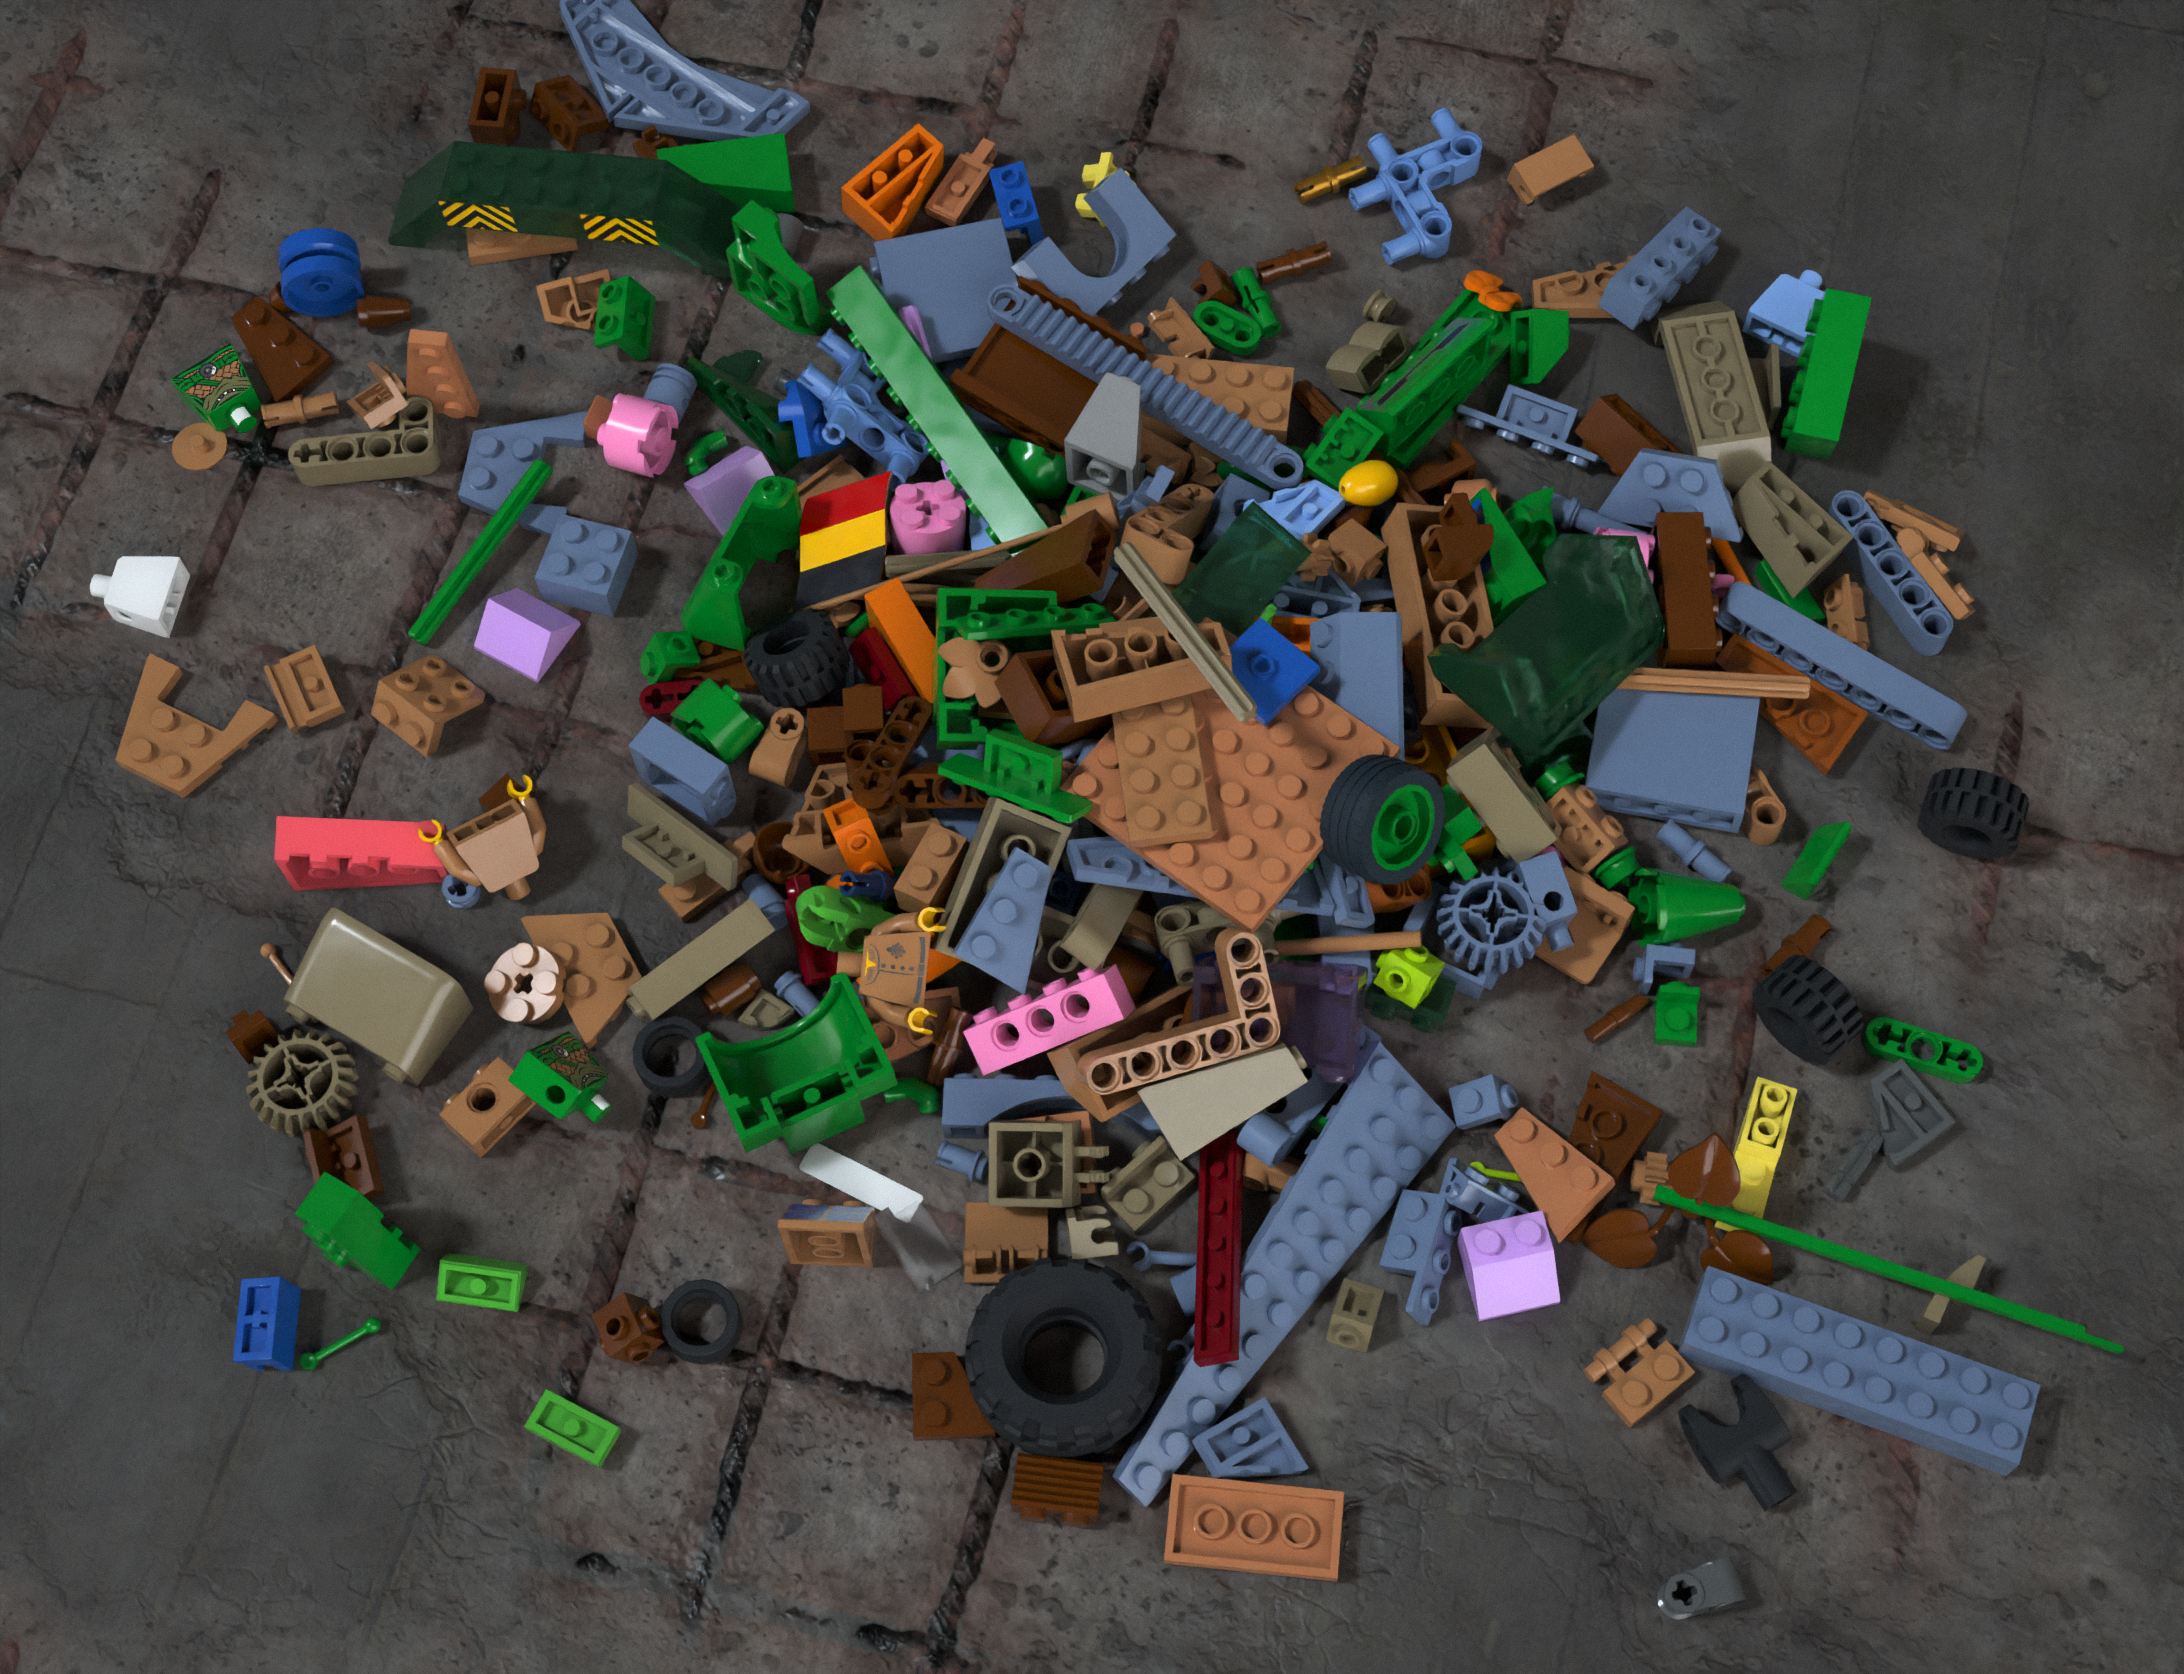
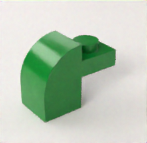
M1447 783L1441 788L1445 802V818L1441 830L1442 833L1433 854L1427 862L1432 868L1440 863L1449 874L1456 870L1467 881L1479 871L1461 845L1480 831L1482 826L1469 806Z

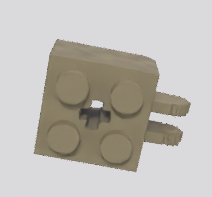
M997 1120L989 1122V1206L1064 1208L1081 1204V1182H1109V1172H1104L1103 1170L1081 1171V1156H1090L1091 1158L1109 1156V1146L1081 1145V1121ZM1035 1154L1042 1163V1167L1038 1169L1039 1173H1036V1167L1029 1165L1028 1162L1029 1158L1035 1157Z

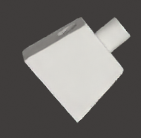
M123 556L117 560L112 576L95 574L92 577L90 592L92 596L104 598V605L114 620L169 638L190 574L180 557Z

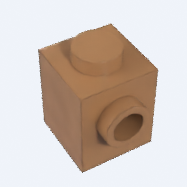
M1353 518L1330 534L1328 538L1330 545L1328 548L1332 556L1335 557L1330 568L1343 581L1353 588L1363 579L1371 580L1375 577L1383 565L1380 558L1387 547L1385 543Z

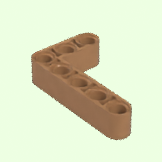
M1236 927L1221 931L1216 938L1215 953L1229 1012L1090 1051L1084 1054L1077 1064L1079 1080L1095 1093L1101 1095L1111 1094L1273 1046L1280 1035V1023L1260 940L1254 934ZM1243 938L1245 950L1241 956L1233 958L1231 954L1232 945L1236 940ZM1252 978L1254 990L1250 996L1242 998L1240 988L1245 980ZM1262 1018V1032L1256 1037H1251V1024L1254 1020ZM1219 1029H1223L1225 1033L1223 1043L1219 1047L1212 1049L1210 1043L1212 1035ZM1184 1040L1186 1044L1185 1053L1179 1059L1173 1060L1171 1057L1172 1047L1175 1043ZM1140 1052H1145L1147 1055L1145 1066L1138 1071H1133L1131 1063L1133 1057ZM1100 1063H1106L1108 1072L1105 1078L1099 1082H1093V1069Z

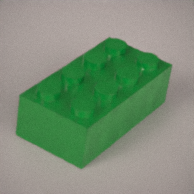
M1826 288L1821 300L1815 298L1805 325V332H1810L1811 335H1806L1796 367L1803 369L1802 371L1798 370L1788 398V402L1794 403V407H1789L1780 432V438L1786 439L1783 451L1828 460L1839 441L1872 297Z

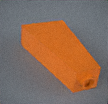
M896 577L864 595L869 628L875 626L882 639L885 640L901 671L907 676L916 696L926 699L932 705V648L935 638L902 583Z

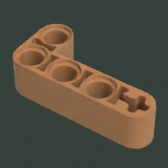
M1185 484L1161 498L1158 503L1149 505L1129 517L1126 521L1120 546L1125 542L1132 543L1162 582L1167 584L1182 583L1185 579L1194 548V543L1191 539L1205 530L1214 499L1213 492L1197 484Z

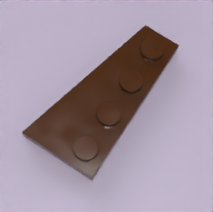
M1591 1071L1583 1101L1579 1105L1576 1121L1567 1142L1612 1176L1615 1186L1564 1238L1565 1241L1574 1246L1583 1237L1585 1230L1593 1222L1663 1117L1662 1109ZM1546 1222L1548 1231L1551 1232V1229H1550V1227L1548 1226V1224H1547V1222Z

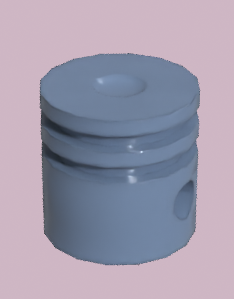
M662 363L656 368L643 398L673 406L677 412L679 424L698 385L697 380L690 372L677 365Z

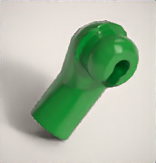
M917 1077L897 1080L898 1085L883 1091L886 1103L910 1098L918 1102L919 1111L923 1114L936 1112L940 1107V1102L938 1101L940 1094L937 1088Z

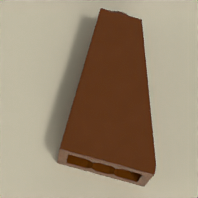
M1093 509L976 579L973 589L1055 591L1057 593V606L1102 590L1117 534L1098 511Z

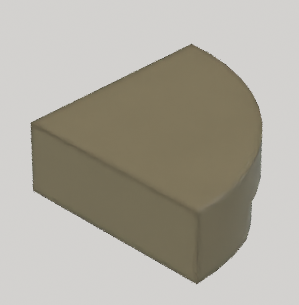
M761 988L738 1021L741 1026L748 1029L765 1031L782 1026L796 1013L794 1008Z

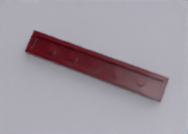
M1238 1130L1226 1132L1200 1149L1193 1360L1199 1367L1239 1360L1243 1148L1237 1144V1138L1240 1134Z

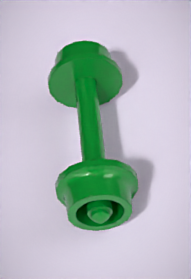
M1565 761L1555 767H1546L1544 775L1535 781L1534 786L1545 803H1547L1562 787L1573 783L1580 784L1585 779V775L1582 772L1577 773ZM1631 846L1618 854L1614 851L1603 861L1604 864L1598 867L1590 876L1594 880H1600L1608 891L1620 885L1630 886L1635 872L1642 868L1635 856L1637 849L1635 846Z

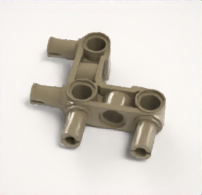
M1190 900L1167 906L1157 912L1155 916L1159 949L1171 961L1177 984L1180 986H1190L1195 984L1200 978L1195 955L1215 951V941L1221 931L1231 927L1241 929L1203 901L1194 902ZM1273 909L1254 932V935L1260 940L1267 967L1279 961V952L1273 936L1275 928L1278 924H1281L1283 919L1306 913ZM1244 939L1236 940L1232 947L1245 944Z

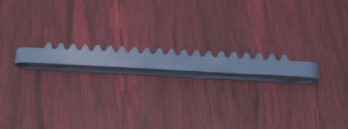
M1001 284L990 290L987 296L988 314L998 325L1097 384L1100 383L1106 372L1132 379L1141 386L1142 411L1271 488L1279 491L1285 488H1296L1301 483L1303 478V461L1301 457L1293 450L1279 443L1274 435L1267 436L1262 428L1252 427L1247 419L1244 421L1240 420L1237 413L1227 412L1221 404L1219 406L1215 405L1210 397L1203 398L1198 390L1192 391L1186 383H1178L1173 375L1166 376L1161 368L1154 369L1149 361H1141L1134 352L1132 354L1127 353L1124 346L1117 347L1112 339H1104L1097 330L1092 332L1087 324L1080 325L1073 316L1068 318L1063 310H1055L1048 301L1043 303L1038 295L1031 296L1011 284ZM1003 298H1010L1016 302L1015 307L1009 311H1001L995 305ZM1281 463H1287L1294 468L1295 472L1290 477L1282 478L1275 474L1274 467Z

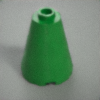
M1650 867L1641 868L1635 872L1634 876H1640L1638 884L1630 886L1628 892V900L1635 907L1630 927L1632 931H1639L1643 940L1636 941L1644 948H1646L1647 944L1662 946L1670 942H1676L1735 925L1739 921L1740 916H1743L1746 906L1743 894L1739 893L1735 885Z

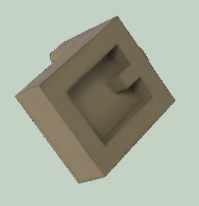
M1344 1278L1332 1313L1326 1340L1344 1348L1366 1352L1384 1290Z

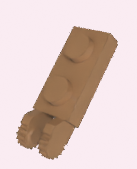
M1915 527L1900 529L1896 537L1898 546H1901V550L1954 618L1959 620L1965 619L1976 610L1970 604L1974 601L1972 594L1961 582L1957 585L1953 583L1946 574L1951 570L1937 552L1933 555L1930 554L1928 551L1929 539L1926 535H1922V531H1919V528L1915 529Z

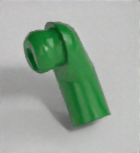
M720 429L695 440L683 457L684 466L687 465L690 475L696 476L707 471L708 465L704 458L728 447L723 431Z

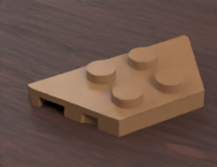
M608 912L536 915L521 918L534 946H539L553 952L563 963L567 980L563 979L562 992H565L563 1003L587 1049L592 1048L598 1041L596 1037L610 1020L613 1022L623 1010L624 1003L630 998L626 990L642 978Z

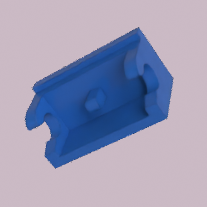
M281 1276L241 1280L233 1362L236 1364L241 1363L257 1371H264V1365L273 1366L281 1371L293 1370L301 1288Z

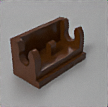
M1458 440L1450 442V447L1445 449L1444 453L1404 473L1400 469H1396L1428 504L1444 497L1445 494H1450L1456 481L1473 480L1476 462L1473 457L1469 456Z

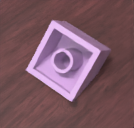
M1542 1210L1461 1228L1456 1243L1478 1322L1560 1303L1554 1249Z

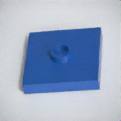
M1261 617L1229 647L1232 657V673L1256 702L1258 713L1254 718L1264 727L1320 673V666Z

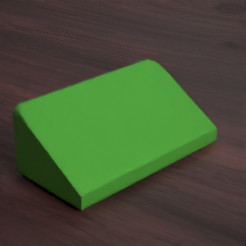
M448 1253L440 1259L436 1300L518 1312L527 1278L528 1264Z

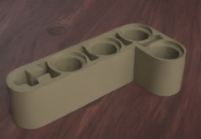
M413 396L406 399L408 406L399 411L400 429L306 438L296 441L289 448L288 457L299 481L306 486H324L422 476L433 473L440 466L441 436L440 425L431 402L423 396Z
M1090 883L1073 907L1078 913L1059 946L1094 971L1112 949L1143 890Z

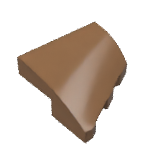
M605 269L576 278L569 276L537 285L536 289L545 321L595 331L599 288L601 284L613 280L611 271Z

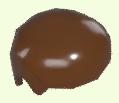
M786 821L770 822L761 828L753 844L754 865L758 872L766 879L778 885H785L793 876L808 874L811 868L809 863L783 849L782 841L786 834L790 835L793 828L792 823Z

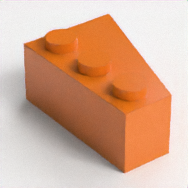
M918 123L841 187L842 211L876 241L904 236L944 169V145Z

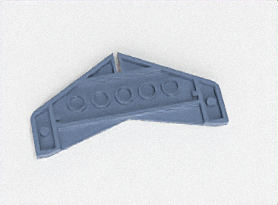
M560 0L561 18L609 123L614 120L615 127L644 131L655 125L657 133L710 141H723L784 133L785 135L810 112V102L797 93L778 88L774 92L698 66L670 48L630 0Z

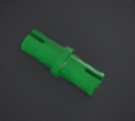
M1247 266L1238 269L1233 273L1232 281L1235 283L1243 299L1242 307L1247 314H1251L1253 320L1260 326L1261 337L1269 338L1276 335L1281 330L1282 325L1270 305L1271 297L1269 293L1262 290L1253 268Z

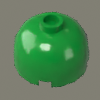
M1011 439V441H1008L1003 453V460L1033 502L1036 504L1037 501L1051 502L1059 499L1071 484L1067 482L1066 458L1057 453L1055 456L1044 452L1045 448Z

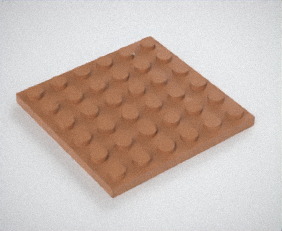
M1206 616L1201 623H1211L1214 621ZM1222 627L1230 647L1238 637ZM1309 685L1296 695L1265 727L1255 718L1249 719L1245 723L1238 721L1213 688L1191 693L1212 826V838L1130 848L1113 726L1063 783L1060 789L1091 800L1092 810L1083 815L1086 819L1241 929L1254 934L1323 849V840L1320 837L1321 811L1323 810L1322 807L1328 791L1341 771L1346 766H1349L1351 762L1358 758L1360 759L1362 756L1379 754L1397 759L1400 755L1399 746Z

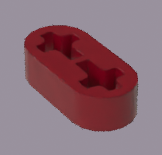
M675 681L655 683L643 689L639 698L643 715L648 720L655 717L661 722H672L671 720L674 717L670 716V714L703 681ZM662 697L661 708L654 709L652 704H654L655 698Z

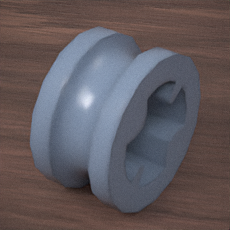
M450 874L442 882L443 895L450 906L455 909L464 910L471 908L480 898V886L472 887ZM463 883L467 894L459 897L455 886Z

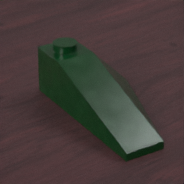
M694 357L687 360L689 372L697 380V387L783 474L807 458H799L792 420L779 422L778 404L781 400Z

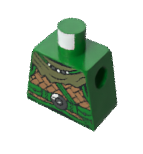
M228 343L170 379L183 403L217 432L223 431L231 425L239 433H247L255 427L257 419L252 412L260 408L261 402L231 343Z
M569 1031L528 1050L508 1079L511 1084L559 1119H564L580 1110L596 1124L607 1115L612 1107L598 1093L608 1080V1073Z

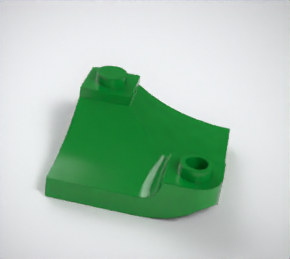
M751 200L731 218L736 240L726 249L734 291L781 326L800 334L821 335L832 324V313L829 310V306L823 300L816 298L813 278L794 262L781 244L783 240L780 219L772 209L768 207L762 208Z

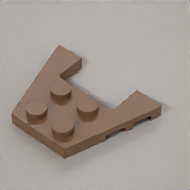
M150 653L142 672L115 761L121 768L185 798L223 767L221 765L223 761L238 749H246L249 746L248 741L263 729H271L278 722L275 713L245 700L225 730L221 731L163 703L183 673L178 666Z

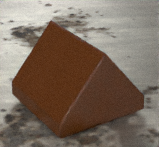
M1358 505L1344 507L1333 520V524L1337 529L1353 518L1366 528L1375 507Z

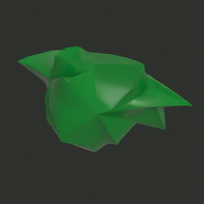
M1555 487L1532 492L1516 503H1512V506L1503 513L1534 563H1545L1552 552L1556 551L1558 547V534L1550 507Z

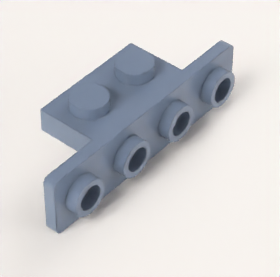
M1508 384L1496 417L1458 404L1456 409L1458 415L1463 416L1462 423L1470 427L1482 430L1484 424L1498 429L1496 435L1503 439L1517 443L1520 437L1533 442L1531 448L1541 453L1552 456L1553 451L1556 450L1567 454V462L1587 469L1589 463L1594 465L1599 463V455L1567 444L1579 413L1578 409Z
M1451 1157L1449 1159L1448 1166L1452 1163L1463 1170L1467 1169L1459 1158ZM1448 1166L1439 1194L1402 1189L1379 1264L1385 1272L1415 1276L1406 1304V1312L1419 1325L1425 1326L1429 1325L1432 1313L1438 1308L1441 1281L1443 1275L1449 1270L1451 1262L1450 1251L1453 1240L1460 1232L1462 1225V1209L1448 1203L1443 1195L1445 1184L1453 1181L1457 1175Z

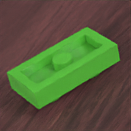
M547 1389L524 1426L527 1431L599 1469L622 1432L618 1426Z

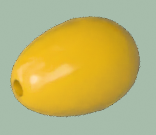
M1364 461L1349 469L1342 476L1339 482V493L1344 500L1351 504L1376 506L1386 502L1395 494L1398 487V476L1395 469L1384 461Z

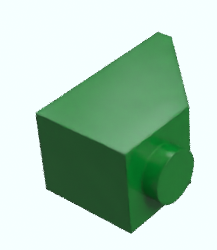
M1528 309L1511 312L1510 385L1517 387L1539 384L1567 351L1570 334L1569 311Z

